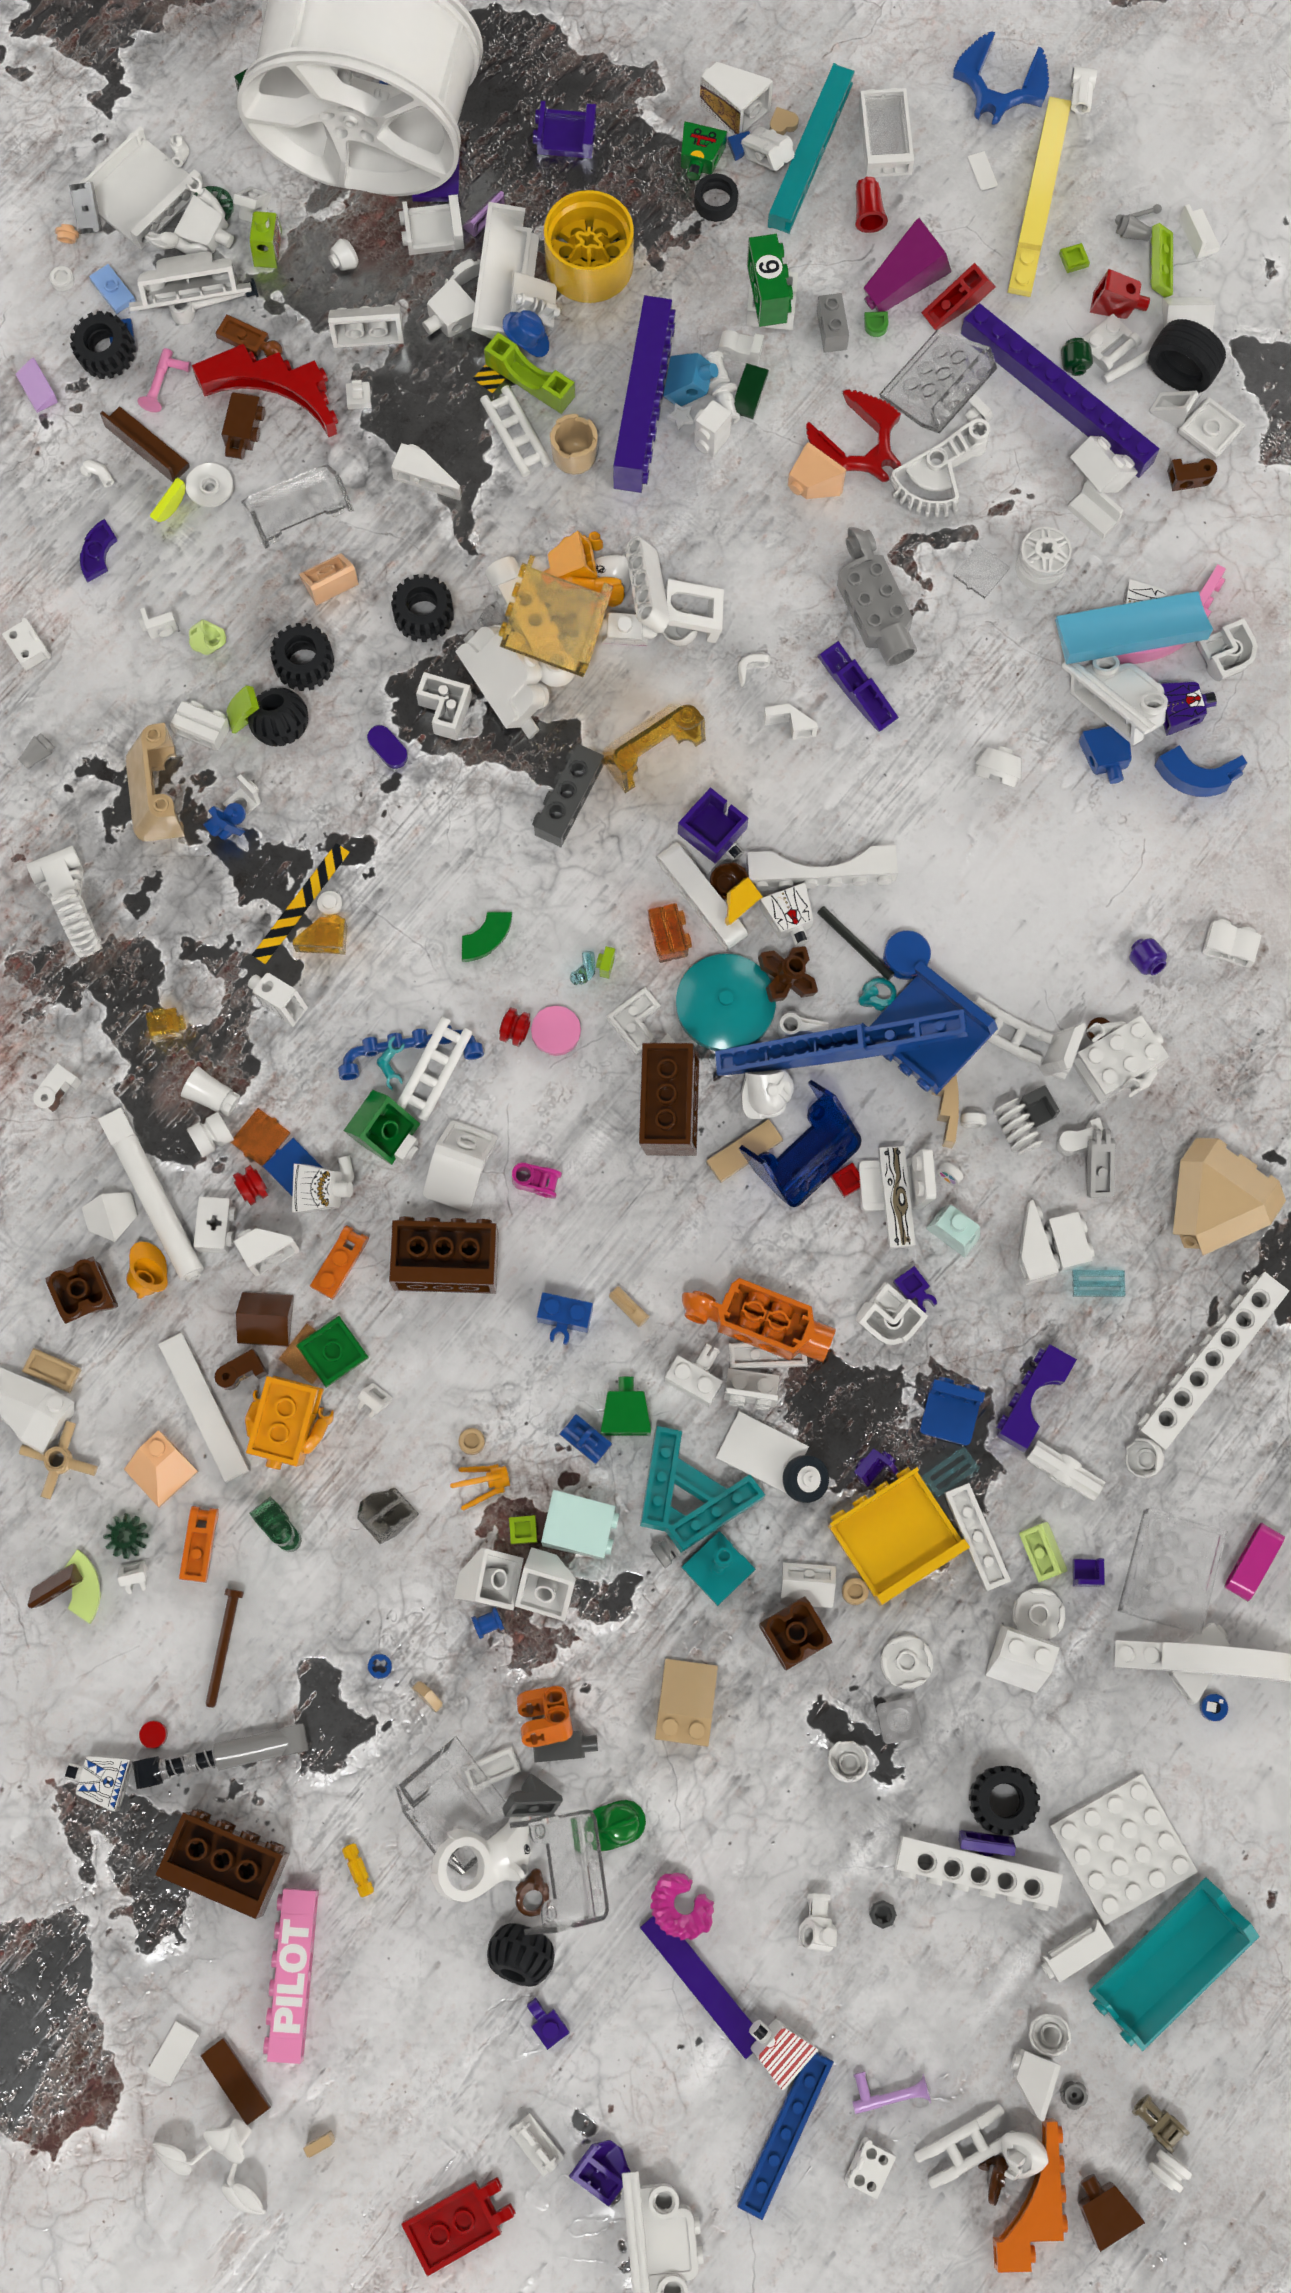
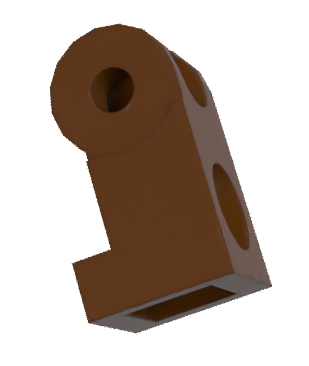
M1209 458L1201 459L1198 463L1183 464L1182 459L1172 460L1167 470L1172 492L1208 486L1217 472L1216 463Z
M251 1349L219 1367L215 1372L214 1378L221 1388L233 1390L238 1387L240 1381L253 1374L258 1379H261L268 1375L257 1352Z

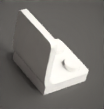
M450 1121L436 1143L423 1190L424 1197L461 1211L469 1212L473 1206L482 1170L496 1146L498 1137L469 1125Z
M921 1149L911 1158L906 1159L912 1210L923 1209L936 1199L932 1149ZM879 1160L861 1161L858 1164L861 1209L865 1212L885 1211Z

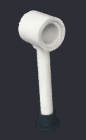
M253 278L249 281L252 292L168 305L172 319L179 325H187L194 320L195 309L245 295L246 297L254 295L259 297Z

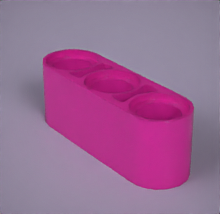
M1261 1522L1249 1539L1224 1588L1247 1602L1250 1601L1282 1546L1285 1536Z

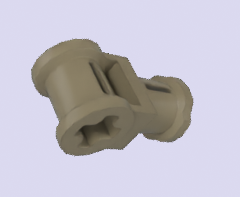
M1147 2094L1134 2106L1132 2113L1135 2116L1139 2115L1149 2125L1147 2129L1153 2134V2137L1172 2154L1174 2152L1173 2147L1184 2135L1188 2136L1190 2132L1174 2116L1164 2109L1161 2111L1151 2101L1152 2097ZM1147 2110H1149L1154 2115V2118L1147 2112Z

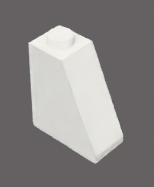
M1214 1622L1207 1624L1182 1642L1227 1647L1230 1645L1226 1640L1228 1635L1220 1625L1216 1626ZM1166 1671L1189 1705L1195 1704L1200 1700L1214 1675Z

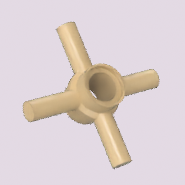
M66 1421L58 1446L50 1448L44 1455L27 1445L22 1444L20 1447V1455L44 1461V1465L49 1471L40 1497L51 1500L59 1474H63L69 1469L95 1476L98 1466L73 1459L71 1452L68 1450L76 1426L75 1423ZM57 1454H63V1463L58 1467H54L53 1458Z

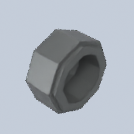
M884 1900L873 1903L869 1911L872 1924L882 1929L892 1926L897 1916L894 1906Z

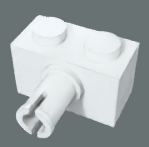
M706 1343L695 1363H691L678 1355L666 1374L664 1382L709 1408L722 1387L723 1381L709 1372L720 1351L714 1347L710 1356H708L712 1346Z

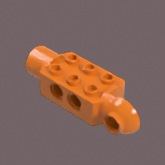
M741 1278L731 1283L722 1304L715 1302L714 1297L701 1291H693V1293L684 1292L682 1294V1303L686 1310L684 1316L687 1319L698 1324H706L707 1320L717 1323L719 1333L787 1360H792L800 1353L824 1362L836 1332L835 1328L813 1319L812 1306Z

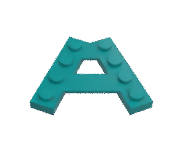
M657 1426L654 1434L643 1502L641 1527L665 1531L682 1553L764 1499V1492L751 1475L726 1489L679 1459L682 1431ZM674 1484L705 1504L687 1516L671 1507Z

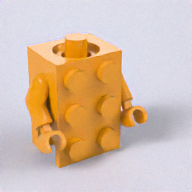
M266 1376L261 1398H257L258 1390H255L253 1392V1402L245 1416L246 1432L250 1438L246 1453L266 1458L265 1466L281 1470L282 1463L296 1467L304 1465L306 1454L311 1453L323 1439L328 1425L334 1419L333 1410L329 1416H323L324 1407L319 1408L324 1389L278 1376Z

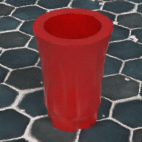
M865 177L856 183L857 214L855 225L861 232L874 233L882 230L887 225L888 218L884 210L879 183L874 177Z

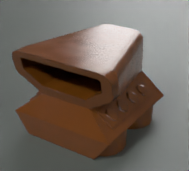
M94 1256L79 1260L75 1265L64 1270L55 1271L51 1276L45 1278L57 1310L65 1324L89 1313L112 1310L118 1307L102 1266L99 1262L95 1261Z
M806 1596L759 1624L763 1635L786 1671L833 1643Z

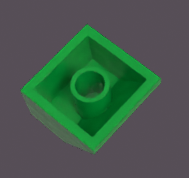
M372 1090L343 1131L361 1146L392 1165L396 1160L395 1152L408 1134L413 1136L420 1123L388 1095Z

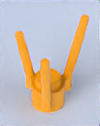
M496 1464L492 1466L460 1467L458 1469L459 1472L487 1473L483 1477L450 1484L451 1488L488 1482L489 1488L494 1487L493 1490L462 1505L461 1510L464 1511L496 1494L505 1492L504 1487L510 1486L506 1466L499 1467Z

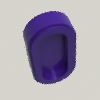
M382 725L372 727L367 734L369 746L388 767L393 769L403 767L408 759L406 748L387 727Z

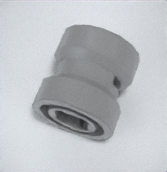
M668 1534L665 1536L664 1541L661 1543L656 1542L650 1547L664 1568L671 1565L674 1558H680L687 1553L686 1551L681 1553Z

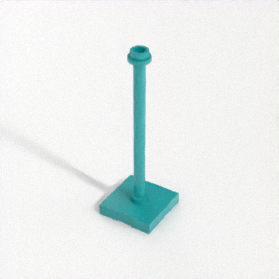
M720 1531L681 1567L716 1606H719L756 1570Z

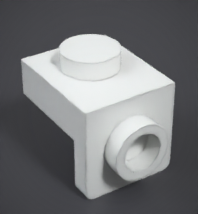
M145 607L140 608L142 617L138 618L142 631H148L151 639L160 636L167 637L173 634V632L178 631L172 611L149 619Z

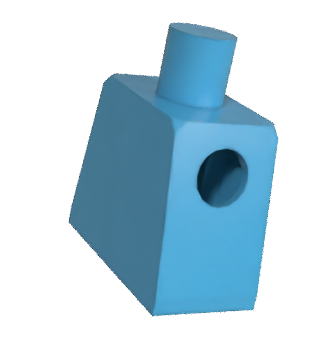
M698 353L671 356L663 397L674 405L676 403L682 407L705 396L709 390L710 379L718 376L717 365L710 363Z

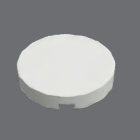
M1032 1588L1022 1593L1016 1599L1012 1609L1013 1623L1019 1631L1049 1640L1055 1637L1063 1628L1066 1619L1065 1607L1052 1591L1044 1588Z
M911 1635L899 1636L890 1640L883 1648L880 1656V1669L885 1679L893 1686L901 1689H914L924 1684L929 1678L933 1669V1656L929 1647L920 1639Z

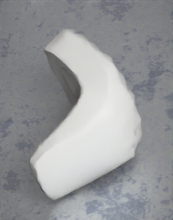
M753 653L741 658L737 666L741 687H744L746 670L751 668L766 669L770 665L771 657L769 654Z

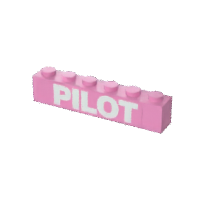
M283 1889V1894H278L277 1911H281L280 1922H276L274 1929V1939H278L277 1951H273L271 1967L276 1968L275 1979H271L269 1984V1996L273 1997L272 2008L267 2009L266 2025H270L269 2037H265L263 2054H268L267 2062L301 2064L304 2061L319 1890Z

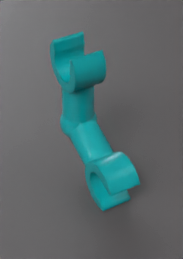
M395 1036L389 1039L388 1048L377 1059V1065L387 1078L386 1084L391 1090H393V1087L390 1084V1079L398 1078L399 1082L403 1084L402 1077L395 1073L389 1064L393 1056L404 1049V1043L399 1048L392 1047L391 1044Z

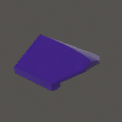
M606 2140L592 2144L569 2177L609 2207L623 2188L622 2173L631 2171L628 2168L622 2148L613 2141Z

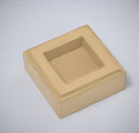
M329 2131L306 2144L303 2149L307 2158L331 2146L335 2142V2137L332 2131Z

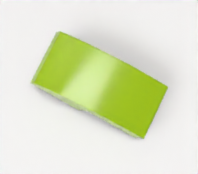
M246 685L232 698L227 707L226 713L232 733L236 734L248 725V717L259 709L254 687Z

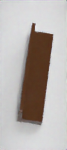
M120 406L110 416L104 411L100 413L104 426L172 483L190 468L189 463Z

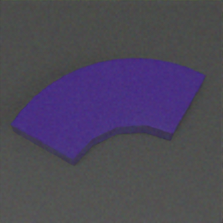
M105 519L98 522L88 532L80 553V566L87 583L108 572L106 554L110 547L117 542L116 536Z

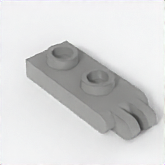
M1094 1129L1093 1139L1088 1140L1087 1197L1089 1198L1115 1197L1116 1143L1115 1139L1111 1138L1110 1129H1103L1102 1139L1101 1130Z

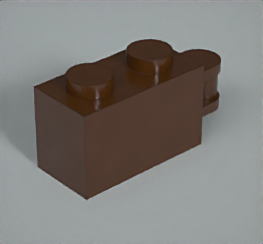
M236 392L231 393L221 433L224 445L226 446L225 457L243 460L245 450L253 451L254 443L259 441L260 428L258 427L260 421H263L265 417V407L262 406L259 396Z

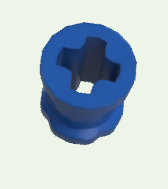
M496 1607L492 1608V1612L478 1618L476 1616L471 1617L479 1639L484 1638L485 1634L494 1630H504Z

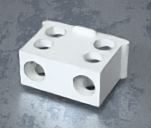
M22 618V622L2 634L26 671L46 658H51L49 651L27 618Z
M865 2136L844 2178V2183L848 2188L854 2187L878 2199L896 2156L890 2151L872 2143ZM884 2155V2159L879 2161V2157ZM872 2181V2186L867 2188V2184Z

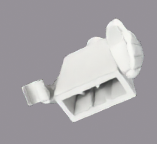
M191 177L197 183L196 189H192L189 184H186V188L190 192H197L198 195H193L174 233L163 232L158 234L148 232L145 235L146 241L158 249L176 248L185 254L204 251L214 253L219 244L230 248L234 241V235L226 231L228 223L225 220V212L218 199L206 188H201L202 183L197 177Z

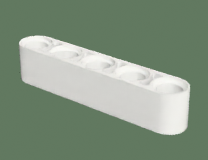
M635 536L628 542L625 552L629 564L628 570L638 621L655 633H661L669 623V612L658 552L656 548L644 539Z
M676 842L656 856V860L662 870L724 949L728 951L748 937V933L739 919L735 920L731 925L727 926L725 924L728 905L680 844Z

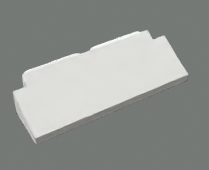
M488 202L471 331L491 339L499 332L508 338L503 330V319L505 315L511 312L514 271L534 277L539 237L532 233V228L523 227L526 208Z

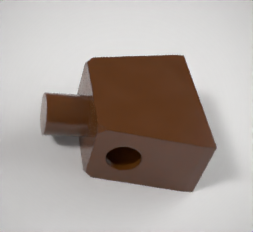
M1091 2174L1081 2180L1080 2184L1088 2196L1081 2199L1078 2205L1092 2241L1100 2252L1145 2224L1143 2218L1112 2182L1101 2186L1095 2174Z

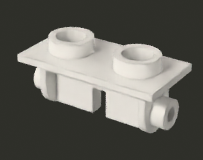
M530 2113L508 2131L543 2177L548 2172L551 2173L558 2166L557 2164L565 2158Z

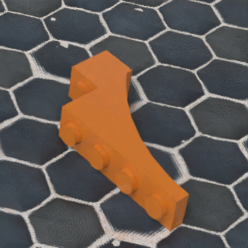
M1045 2118V2121H1042V2144L1047 2151L1049 2163L1042 2171L1035 2174L1024 2203L1005 2231L999 2237H993L994 2268L998 2273L1032 2272L1031 2263H1036L1035 2246L1030 2245V2242L1064 2241V2233L1068 2232L1067 2216L1062 2213V2203H1066L1065 2185H1061L1060 2173L1065 2172L1063 2155H1059V2143H1063L1062 2126H1058V2122L1054 2118Z

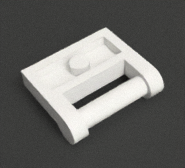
M1114 314L1110 315L1083 337L1084 341L1089 342L1091 345L1093 362L1104 372H1108L1117 360L1129 350L1137 348L1142 343L1140 336L1127 328ZM1122 338L1126 341L1109 356H1103L1106 351Z

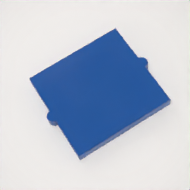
M294 1138L280 1150L277 1149L275 1151L276 1154L263 1165V1168L292 1197L294 1164H306L323 1168Z

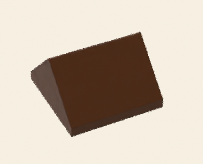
M242 1292L236 1311L237 1343L289 1347L294 1296Z

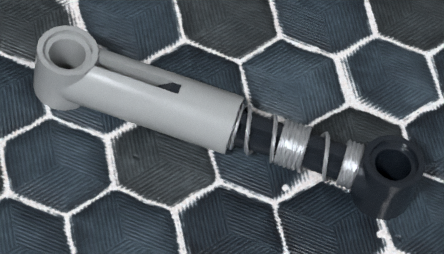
M302 1723L266 1733L215 1743L212 1750L205 1751V1749L200 1753L194 1751L184 1754L183 1757L180 1754V1757L174 1759L168 1757V1760L166 1758L160 1759L159 1756L134 1761L132 1765L136 1788L142 1789L163 1784L164 1779H170L173 1775L179 1777L182 1773L187 1775L190 1773L194 1774V1772H202L204 1768L208 1767L212 1769L217 1767L220 1771L270 1758L305 1752L309 1750L305 1726Z

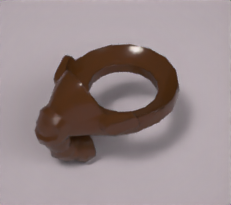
M535 1868L526 1877L524 1882H520L515 1888L517 1891L515 1897L516 1907L520 1913L529 1917L541 1914L549 1902V1887L543 1881L541 1870ZM531 1890L539 1891L542 1894V1903L535 1910H527L523 1905L524 1896Z
M1001 2155L992 2156L978 2165V2168L983 2171H989L990 2165H994L988 2190V2202L992 2206H996L1001 2189L1005 2187L1006 2177L1004 2173L1009 2168L1004 2156Z

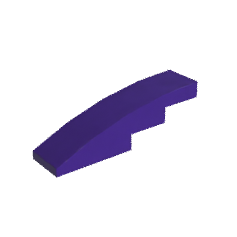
M839 641L817 656L846 696L878 732L899 718L873 679H868L855 659L851 660Z

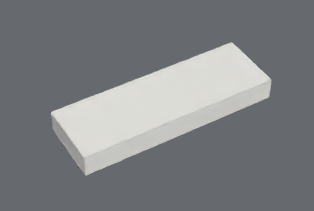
M744 1342L729 1343L730 1369L808 1366L807 1356L800 1353L792 1360H787Z

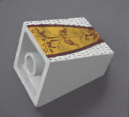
M716 62L713 66L706 68L702 72L700 77V106L732 134L736 135L748 131L771 111L773 81L771 79L720 62Z

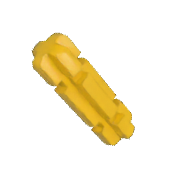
M352 1843L345 1846L342 1852L345 1859L349 1861L347 1865L354 1883L358 1884V1893L361 1898L366 1897L374 1892L371 1881L368 1882L367 1878L369 1876L362 1858L358 1856L359 1850L357 1845Z

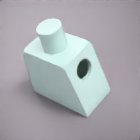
M952 1205L941 1208L926 1228L964 1258L980 1239V1226Z

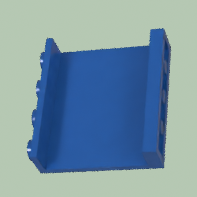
M920 961L914 967L917 976L870 1026L964 1009L968 1036L922 1044L920 1049L882 1055L889 1062L892 1060L896 1061L899 1064L898 1068L906 1076L913 1075L917 1079L916 1083L924 1091L928 1092L931 1090L937 1095L998 1030V1027L991 1016Z

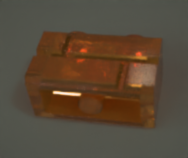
M675 903L649 909L648 921L659 963L687 957L688 948H692L689 933L684 934L682 925H686L683 910L678 911L677 904Z

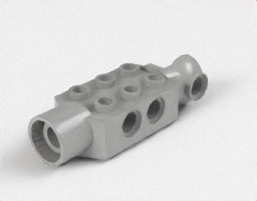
M849 527L846 545L854 561L844 566L839 572L837 587L865 646L868 648H879L887 666L900 664L917 652V648L909 633L913 617L883 555H875L873 553L877 547L871 531Z

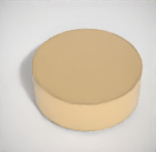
M469 1428L461 1433L459 1446L465 1454L476 1455L483 1450L485 1438L478 1429Z
M859 1578L849 1579L842 1587V1597L850 1605H859L868 1597V1586Z

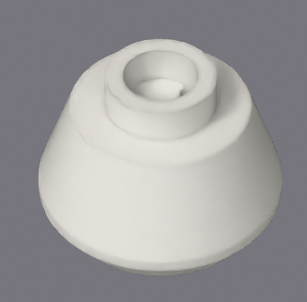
M338 239L330 249L331 255L328 256L330 263L335 269L339 268L341 271L355 269L359 261L354 248L348 240Z

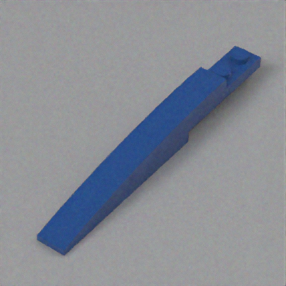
M964 1009L869 1027H863L862 1024L718 1050L715 1051L717 1075L724 1076L745 1074V1072L799 1068L920 1049L922 1044L968 1036L966 1014Z

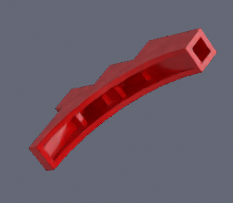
M241 344L192 365L195 378L204 397L221 391L235 389H256L276 393L306 409L320 423L328 437L337 434L335 425L338 424V419L333 410L329 411L327 407L329 402L325 394L327 392L325 382L328 381L323 367L319 369L315 360L292 369L289 361L282 359L280 352L256 361L253 352H248L245 345Z

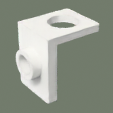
M240 774L237 779L241 788L223 803V806L226 808L229 804L234 803L235 800L244 799L247 802L245 811L246 815H248L261 804L258 796L259 789L251 780L247 781Z

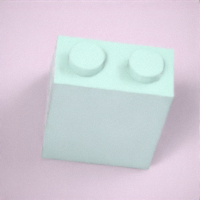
M553 1490L541 1541L542 1546L604 1560L606 1554L611 1555L614 1539H609L611 1528H617L620 1514L615 1513L616 1506Z

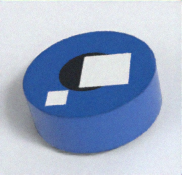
M1218 1694L1207 1695L1201 1700L1200 1712L1209 1721H1220L1228 1713L1227 1701Z

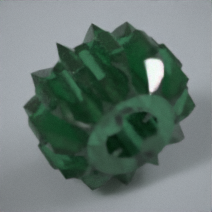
M127 1513L123 1516V1522L119 1517L115 1516L113 1519L116 1525H106V1528L111 1530V1534L103 1535L104 1539L112 1540L105 1546L106 1549H114L113 1556L115 1557L120 1556L122 1553L124 1559H129L130 1551L134 1556H139L137 1547L146 1549L147 1545L141 1541L150 1537L148 1533H141L147 1528V1524H139L140 1517L134 1516L131 1520L130 1515ZM124 1531L132 1533L129 1535L130 1541L128 1542L121 1540L124 1538Z

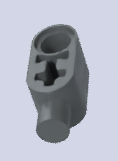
M573 1731L572 1736L566 1741L533 1747L534 1763L585 1758V1752L598 1751L597 1735L583 1736V1731Z

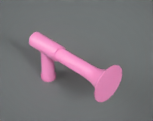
M167 348L162 350L148 394L138 398V404L149 412H159L162 409L157 397L168 367L190 372L191 362L171 358L173 352Z

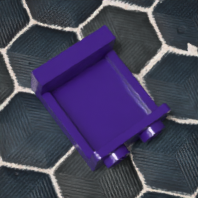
M541 101L540 110L536 109L535 124H538V130L534 129L533 144H537V154L592 159L596 127V104H587L586 112L547 109L546 101Z

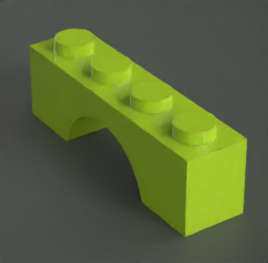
M499 332L485 347L484 355L487 366L560 414L563 413L575 398V382L557 370L546 372L537 368L522 354L517 344Z

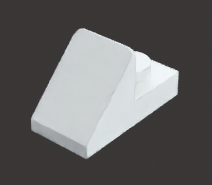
M251 186L235 193L233 204L240 205L239 218L252 222L253 212H266L272 193Z

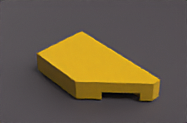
M749 877L744 878L727 893L726 903H728L727 917L725 918L727 926L731 925L763 897Z

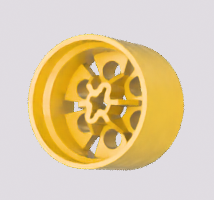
M594 190L571 193L553 205L544 223L545 263L550 282L555 284L557 291L565 297L582 303L602 302L620 293L628 284L634 266V227L631 215L626 207L615 197ZM562 238L568 243L559 241V239ZM616 238H619V239H620V241L611 243V242L614 241Z

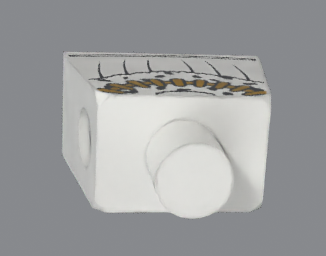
M294 1164L292 1212L311 1213L340 1208L341 1197L352 1196L353 1185L351 1182H342V1173L340 1171L306 1164Z

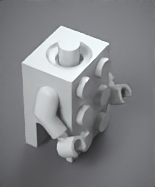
M1141 1015L1129 1023L1124 1021L1104 1024L1094 1023L1086 1032H1092L1095 1035L1092 1039V1042L1095 1043L1077 1053L1079 1057L1074 1060L1073 1067L1099 1105L1126 1088L1131 1090V1093L1128 1095L1130 1098L1138 1092L1149 1088L1158 1075V1069L1162 1068L1169 1055L1161 1045L1164 1043L1162 1035L1157 1030L1152 1031Z

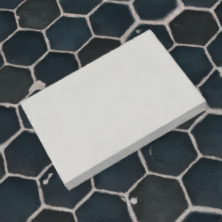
M739 1411L716 1459L786 1494L783 1486L784 1469L793 1458L805 1455L809 1446Z

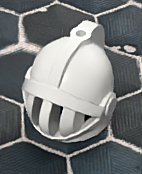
M785 1069L745 1072L740 1095L741 1108L745 1116L751 1119H763L780 1115L784 1111L786 1103H789L794 1092V1083L789 1073Z

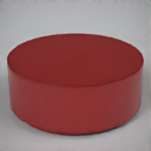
M158 1721L145 1723L139 1732L140 1741L147 1748L162 1746L166 1742L168 1735L164 1724Z

